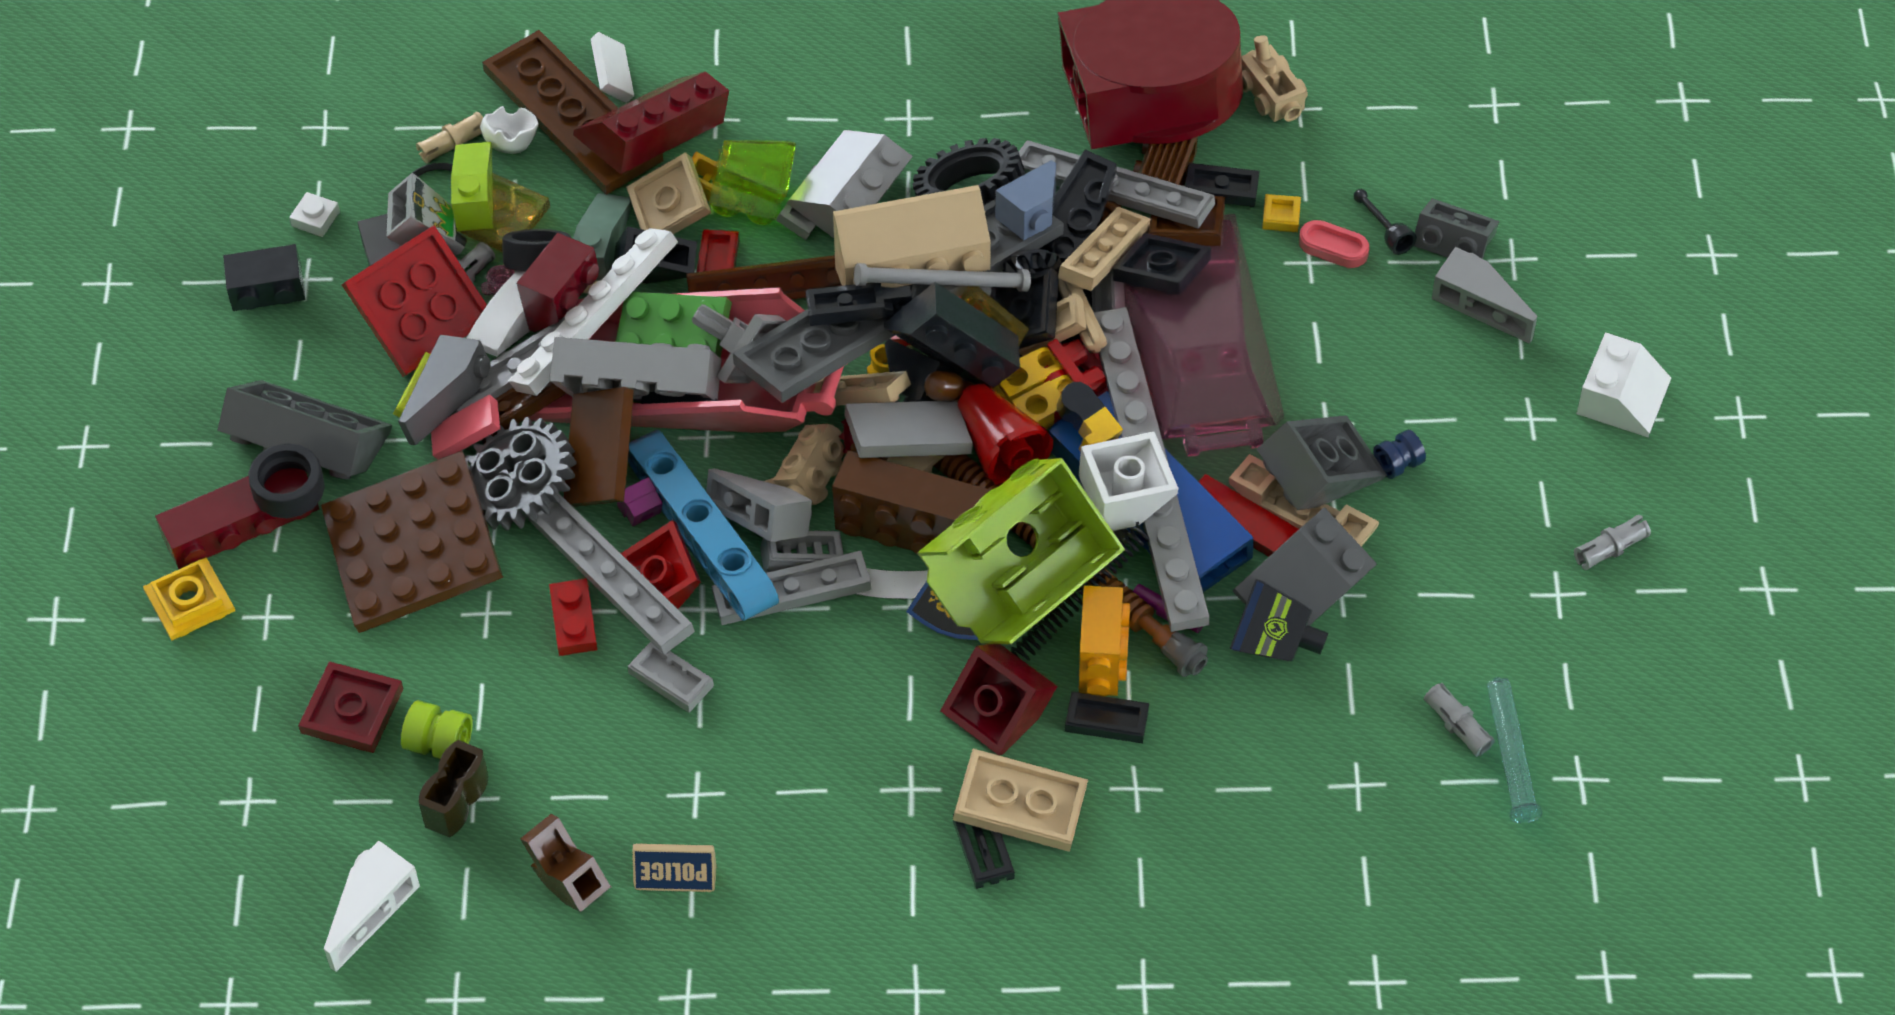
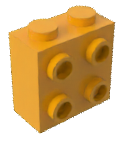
M1084 586L1079 693L1118 696V681H1126L1130 603H1122L1123 588Z

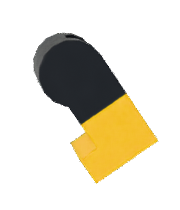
M1072 382L1063 389L1057 403V412L1064 421L1072 423L1083 438L1079 447L1080 452L1081 446L1119 439L1123 428L1087 384Z

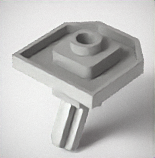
M704 304L698 307L692 318L693 324L720 339V346L731 353L717 375V378L724 383H750L753 379L733 364V353L786 322L779 315L755 314L749 324L742 322L736 317L731 321Z

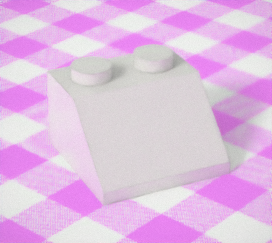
M1605 332L1583 385L1577 414L1649 437L1671 377L1642 344Z
M1155 432L1081 446L1079 478L1085 492L1112 531L1135 527L1136 522H1139L1140 525L1178 494L1179 488Z

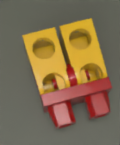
M1056 338L1047 343V347L1039 348L1019 358L1020 368L996 387H992V389L1045 429H1048L1058 420L1062 419L1057 412V403L1063 389L1068 384L1082 382L1087 384L1095 394H1098L1106 388V377L1097 366L1083 373L1080 372L1077 366L1088 360V354L1079 339L1061 345Z

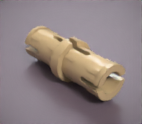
M475 112L454 125L446 124L442 127L441 132L422 142L416 143L417 150L423 151L419 153L422 160L428 164L448 151L455 150V145L464 144L482 134L480 125L483 116L479 112Z

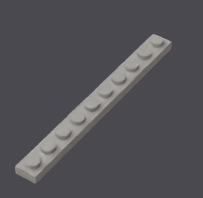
M1127 307L1094 312L1107 340L1106 346L1101 348L1099 352L1103 373L1106 377L1115 419L1123 428L1120 438L1155 432L1167 460ZM1176 495L1142 522L1145 534L1150 538V541L1147 542L1171 632L1209 625L1208 609Z

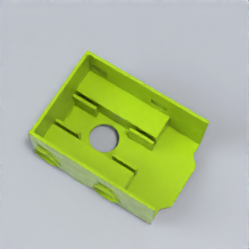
M1062 458L1033 459L1022 465L1007 481L986 493L973 508L960 515L950 527L917 553L928 568L927 584L957 626L970 628L980 643L1012 644L1120 555L1125 548ZM1018 522L1029 524L1036 534L1035 548L1030 554L1023 557L1013 554L1007 545L1008 531Z

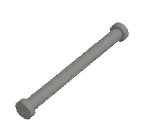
M857 263L854 268V282L856 286H865L867 282L932 285L936 282L939 285L1017 288L1019 292H1027L1031 284V275L1028 269H1019L1017 273L873 268L867 267L865 263Z

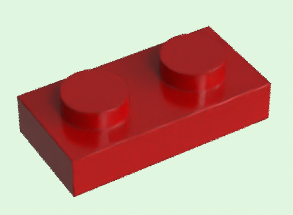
M587 578L549 584L559 656L598 650Z

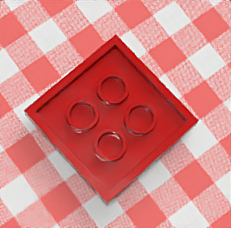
M435 225L341 284L402 377L417 368L425 352L431 354L440 335L466 337L487 306Z

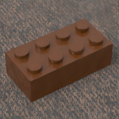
M848 450L832 485L835 529L849 536H861L878 541L884 546H897L918 554L917 552L950 527L960 515L973 508L979 499L991 490L878 458H859L858 453Z

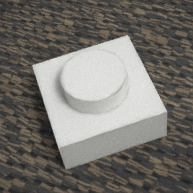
M306 192L289 219L292 227L323 237L340 213L338 202Z

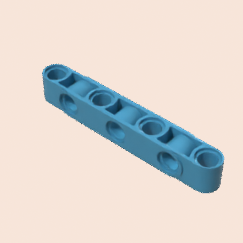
M658 429L629 442L628 463L640 481L648 477L650 478L662 501L661 511L669 522L673 520L677 523L685 544L741 620L745 621L779 604L778 594L770 578L661 431Z

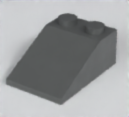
M1347 415L1287 421L1257 448V451L1263 458L1266 470L1275 476L1284 490L1286 500L1297 510L1318 508L1381 481L1387 476Z
M1324 507L1234 588L1233 592L1246 606L1255 579L1263 580L1311 608L1313 611L1307 624L1310 626L1372 570L1377 563Z

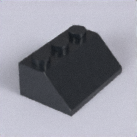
M936 282L884 322L886 330L927 356L940 361L967 381L986 384L994 388L1020 368L1018 335Z

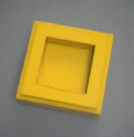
M1265 194L1262 230L1298 232L1301 197Z

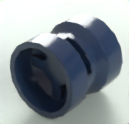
M1409 429L1397 434L1395 441L1385 440L1377 444L1373 449L1375 458L1389 479L1404 473V469L1407 466L1415 468L1426 461V453L1422 442Z

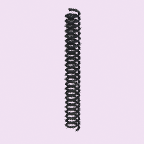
M1136 522V527L1130 528V533H1125V538L1119 539L1125 548L1124 551L1130 557H1133V553L1127 549L1123 542L1131 546L1136 552H1139V549L1128 536L1133 538L1140 546H1144V543L1137 537L1134 531L1139 533L1146 541H1150V538L1141 530L1139 522ZM1122 553L1118 555L1125 563H1128V559ZM1116 558L1112 560L1119 568H1123V565ZM1110 563L1106 565L1114 574H1117V570ZM1105 568L1100 570L1108 579H1112V576ZM1099 573L1094 575L1103 584H1106V581ZM1093 577L1088 580L1094 586H1100ZM1086 582L1085 584L1082 585V587H1084V586H1089V585H1088V583ZM1080 587L1076 592L1083 596V589ZM1075 592L1072 593L1070 597L1083 606V601ZM1070 597L1066 598L1044 617V620H1040L1038 625H1034L1033 631H1027L1028 637L1022 636V642H1016L1017 648L1011 647V652L1019 657L1016 654L1017 652L1027 661H1030V657L1024 652L1022 647L1032 655H1036V652L1029 646L1027 641L1038 650H1041V646L1034 640L1032 635L1043 644H1047L1037 629L1049 639H1052V636L1043 624L1055 634L1058 631L1048 618L1060 628H1063V625L1053 613L1068 623V619L1059 608L1069 614L1070 617H1074V614L1064 602L1070 605L1076 612H1079V608Z

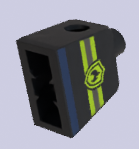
M1255 579L1230 649L1293 662L1299 647L1321 655L1329 633L1307 625L1313 611L1311 608L1265 581Z

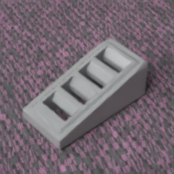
M809 531L806 537L774 542L763 538L760 547L765 573L844 555L840 531ZM821 545H828L829 554H823ZM807 547H812L813 554L807 553ZM791 549H796L797 553H791Z

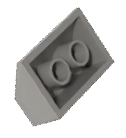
M844 130L787 203L834 238L833 211L877 204L913 156L884 134Z

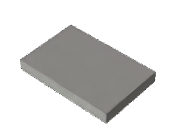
M956 400L952 402L846 404L845 418L859 458L971 454L973 442L962 414L958 409Z

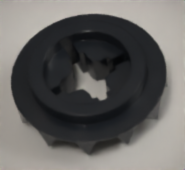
M1033 249L1022 251L1004 262L1003 272L1017 273L1019 269H1028L1030 274L1052 268L1059 273L1061 260L1057 254L1047 250Z

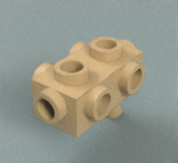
M1263 35L1254 38L1255 50L1241 56L1243 91H1251L1253 93L1256 108L1262 116L1268 114L1274 122L1283 118L1288 122L1293 121L1305 109V100L1308 96L1307 88L1301 79H1297L1291 72L1285 57L1279 56L1272 45H1269L1268 37Z
M830 424L805 425L788 456L783 460L776 476L765 482L790 488L811 499L812 505L822 502L828 495V490L826 489L828 481L831 477L838 474L843 463L841 459L845 454L843 452L844 445L840 441L841 438L838 437L842 434L841 431Z

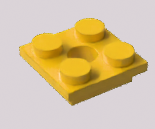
M207 557L143 586L171 641L186 636L204 625L220 620L226 615L235 612L231 600ZM185 592H197V594L191 599H179V597Z

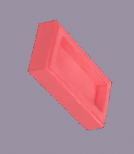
M489 394L444 420L431 432L433 456L439 460L455 454L500 430L498 401Z

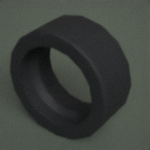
M530 229L507 233L502 237L503 265L512 270L526 272L557 233L572 237L566 232L550 229Z
M285 443L266 449L255 458L248 473L249 484L255 503L261 511L272 517L287 519L305 514L317 505L325 489L319 460L311 450L297 444ZM282 469H302L309 474L307 482L294 492L285 494L272 493L266 490L264 486L272 474Z

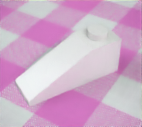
M378 841L370 850L363 851L357 857L345 884L324 946L329 966L335 972L420 887L415 867L381 841Z

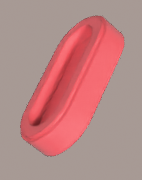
M1321 220L1309 221L1300 230L1299 245L1309 255L1347 268L1359 267L1368 259L1369 242L1359 233Z

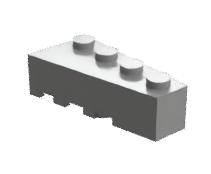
M554 337L550 382L571 397L577 393L626 387L634 390L633 401H641L642 396L648 395L649 392L671 397L694 394L715 401V398L718 399L720 379L717 378V375L721 370L722 359L712 352L709 346L702 344H689L687 348L674 347L665 343L648 345Z

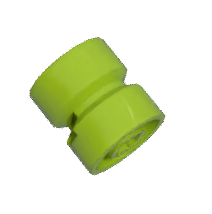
M416 700L409 708L403 723L401 746L405 750L426 755L432 750L433 757L441 759L445 750L455 741L460 740L469 744L473 727L472 716L453 709L450 711L445 710L442 713L438 705Z

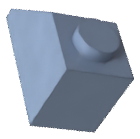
M1050 160L996 190L995 218L1023 240L1044 231L1052 225L1056 192V163Z

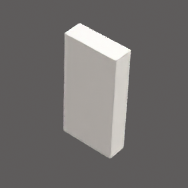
M598 32L591 38V45L600 91L627 103L634 97L625 46Z

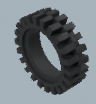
M980 138L976 145L973 144L972 140L965 141V147L958 148V145L955 144L950 146L951 152L946 153L944 150L936 153L938 159L931 157L925 161L926 166H920L917 169L918 174L914 175V183L912 185L916 196L946 191L952 185L973 176L995 174L988 180L978 184L984 206L996 199L997 189L1025 175L1026 172L1015 145L1011 146L1010 142L1006 140L1001 143L1000 139L993 138L989 143L987 138Z

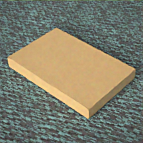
M972 749L953 820L1070 852L1088 779Z

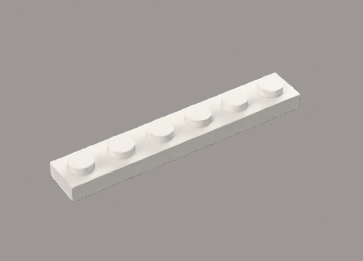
M652 228L642 232L636 238L633 247L625 255L615 260L612 264V269L607 275L590 287L589 294L582 302L566 313L565 320L557 329L542 339L541 346L532 356L526 358L518 365L517 372L508 380L517 392L537 396L550 382L554 337L589 340L678 243L672 232Z

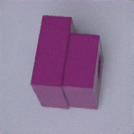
M648 477L625 488L624 502H617V506L624 518L627 517L633 527L660 514L662 501Z

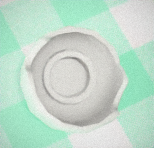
M502 106L492 114L484 116L480 129L485 141L491 142L493 149L503 153L515 154L527 149L536 134L539 123L536 116L525 108H519L514 114H509Z

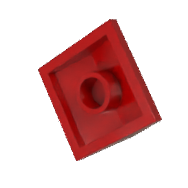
M673 520L621 553L677 609L683 605L701 583L678 525Z

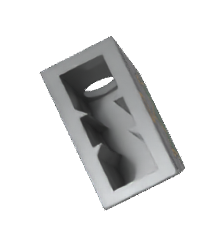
M411 173L388 193V239L402 246L435 225L453 254L456 256L462 252L466 246L467 238L455 230L456 223L452 205L419 177Z

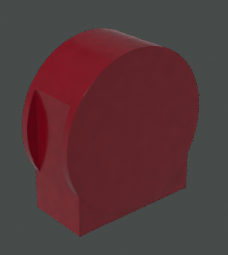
M1106 0L1099 5L1058 12L1062 68L1091 150L1129 142L1165 144L1192 139L1219 127L1237 110L1243 95L1240 26L1234 13L1219 0Z

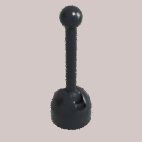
M1358 189L1354 192V200L1358 203H1363L1386 228L1384 235L1385 243L1395 255L1404 254L1414 246L1417 236L1409 226L1403 223H1394L1392 225L1368 199V194L1364 189Z

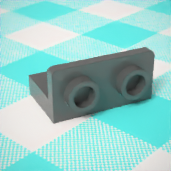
M1432 198L1419 215L1415 229L1417 239L1414 246L1447 258L1453 249L1457 247L1483 259L1487 245L1497 232L1499 221Z

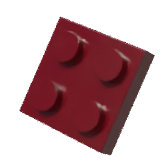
M329 661L298 725L300 733L374 753L404 689L402 681Z

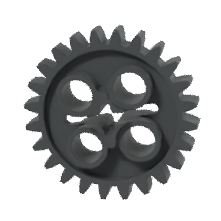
M529 417L524 419L521 426L515 419H512L507 430L500 425L497 435L485 437L486 443L484 445H473L477 451L475 456H466L487 524L494 530L500 524L505 531L509 530L513 522L520 529L523 528L526 518H530L532 522L536 523L538 519L537 513L540 511L549 515L550 509L548 505L551 502L557 504L562 502L557 495L559 491L566 492L570 490L565 480L575 478V474L570 467L577 464V461L572 456L575 450L561 430H558L552 422L547 425L542 418L533 423Z

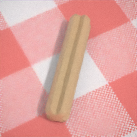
M1059 279L1058 290L1062 299L1075 293L1083 298L1087 329L1080 332L1079 335L1087 350L1099 353L1101 348L1106 346L1107 340L1083 290L1075 288L1069 282Z

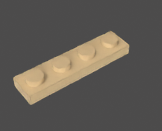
M1117 207L1060 265L1058 279L1069 282L1075 288L1092 291L1139 238L1148 232L1151 219Z

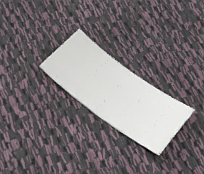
M867 568L871 580V590L856 594L878 598L912 599L917 596L927 581L928 570L885 571Z

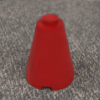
M986 384L971 385L964 389L957 406L962 414L986 477L992 480L995 485H1002L1018 468L1033 459H1048L1053 448V440L1043 426Z

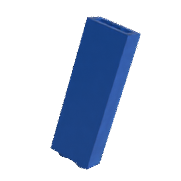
M1106 391L1098 398L1115 418L1109 392ZM1060 419L1049 430V435L1053 440L1051 453L1056 458H1062L1075 478L1081 483L1079 478L1081 454L1079 447L1083 438L1072 423ZM1165 449L1169 467L1179 488L1177 497L1202 591L1205 592L1253 558L1254 537ZM1141 523L1139 526L1141 530L1145 533L1143 523ZM1134 531L1137 537L1144 543L1143 547L1151 555L1148 542L1139 533Z

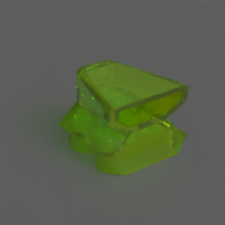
M723 140L714 167L708 204L721 216L731 217L740 212L746 214L753 223L758 225H766L776 221L781 211L782 201L788 193L796 143L775 140Z

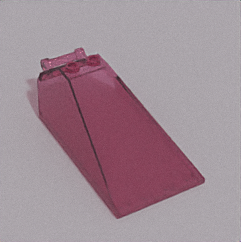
M1235 214L1224 215L1221 246H1209L1211 247V260L1180 295H1167L1158 290L1131 287L1124 283L1125 307H1127L1161 438L1182 437L1187 457L1198 456L1200 451L1250 445L1251 449L1258 448L1263 444L1261 427L1278 425L1280 420L1284 419V411ZM1243 429H1246V431L1223 433V434H1215V435H1207V436H1199V437L1197 436V435H1203V434H1211V433H1219V432H1227V431H1235V430H1243Z

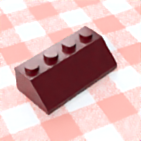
M706 71L682 77L574 129L573 136L619 174H623L723 123L729 90Z

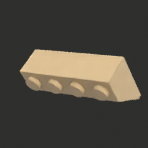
M979 185L833 211L835 268L842 286L855 284L854 268L857 263H865L867 267L955 271L990 270V237ZM881 283V286L890 288L912 285L898 283Z

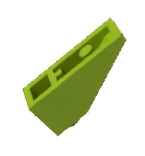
M491 142L455 145L451 173V205L457 231L493 228Z

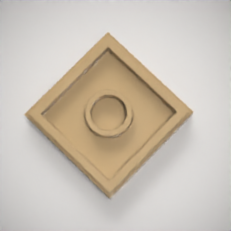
M686 152L626 187L640 229L642 230L652 228L671 231L672 234H675L711 213L692 157Z

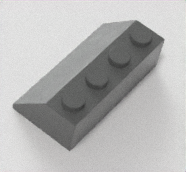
M259 380L227 388L217 431L229 434L230 440L245 445L255 443L263 446V451L272 446L285 443L301 445L314 453L320 462V466L329 469L331 476L350 479L351 476L368 470L389 436L392 425Z

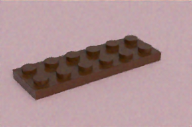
M540 30L482 62L484 72L519 108H525L536 116L539 123L538 127L606 195L664 161L662 153L623 174H619L573 136L574 129L618 107Z

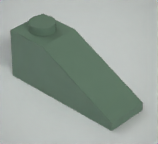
M598 193L576 227L573 239L595 249L600 271L596 279L597 281L602 280L612 269L616 242L625 230L632 208L630 197Z

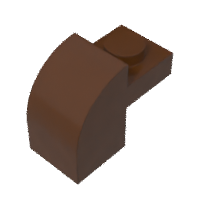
M550 814L520 838L534 861L531 864L534 872L544 885L569 907L581 912L611 887L594 857L577 849L559 817Z

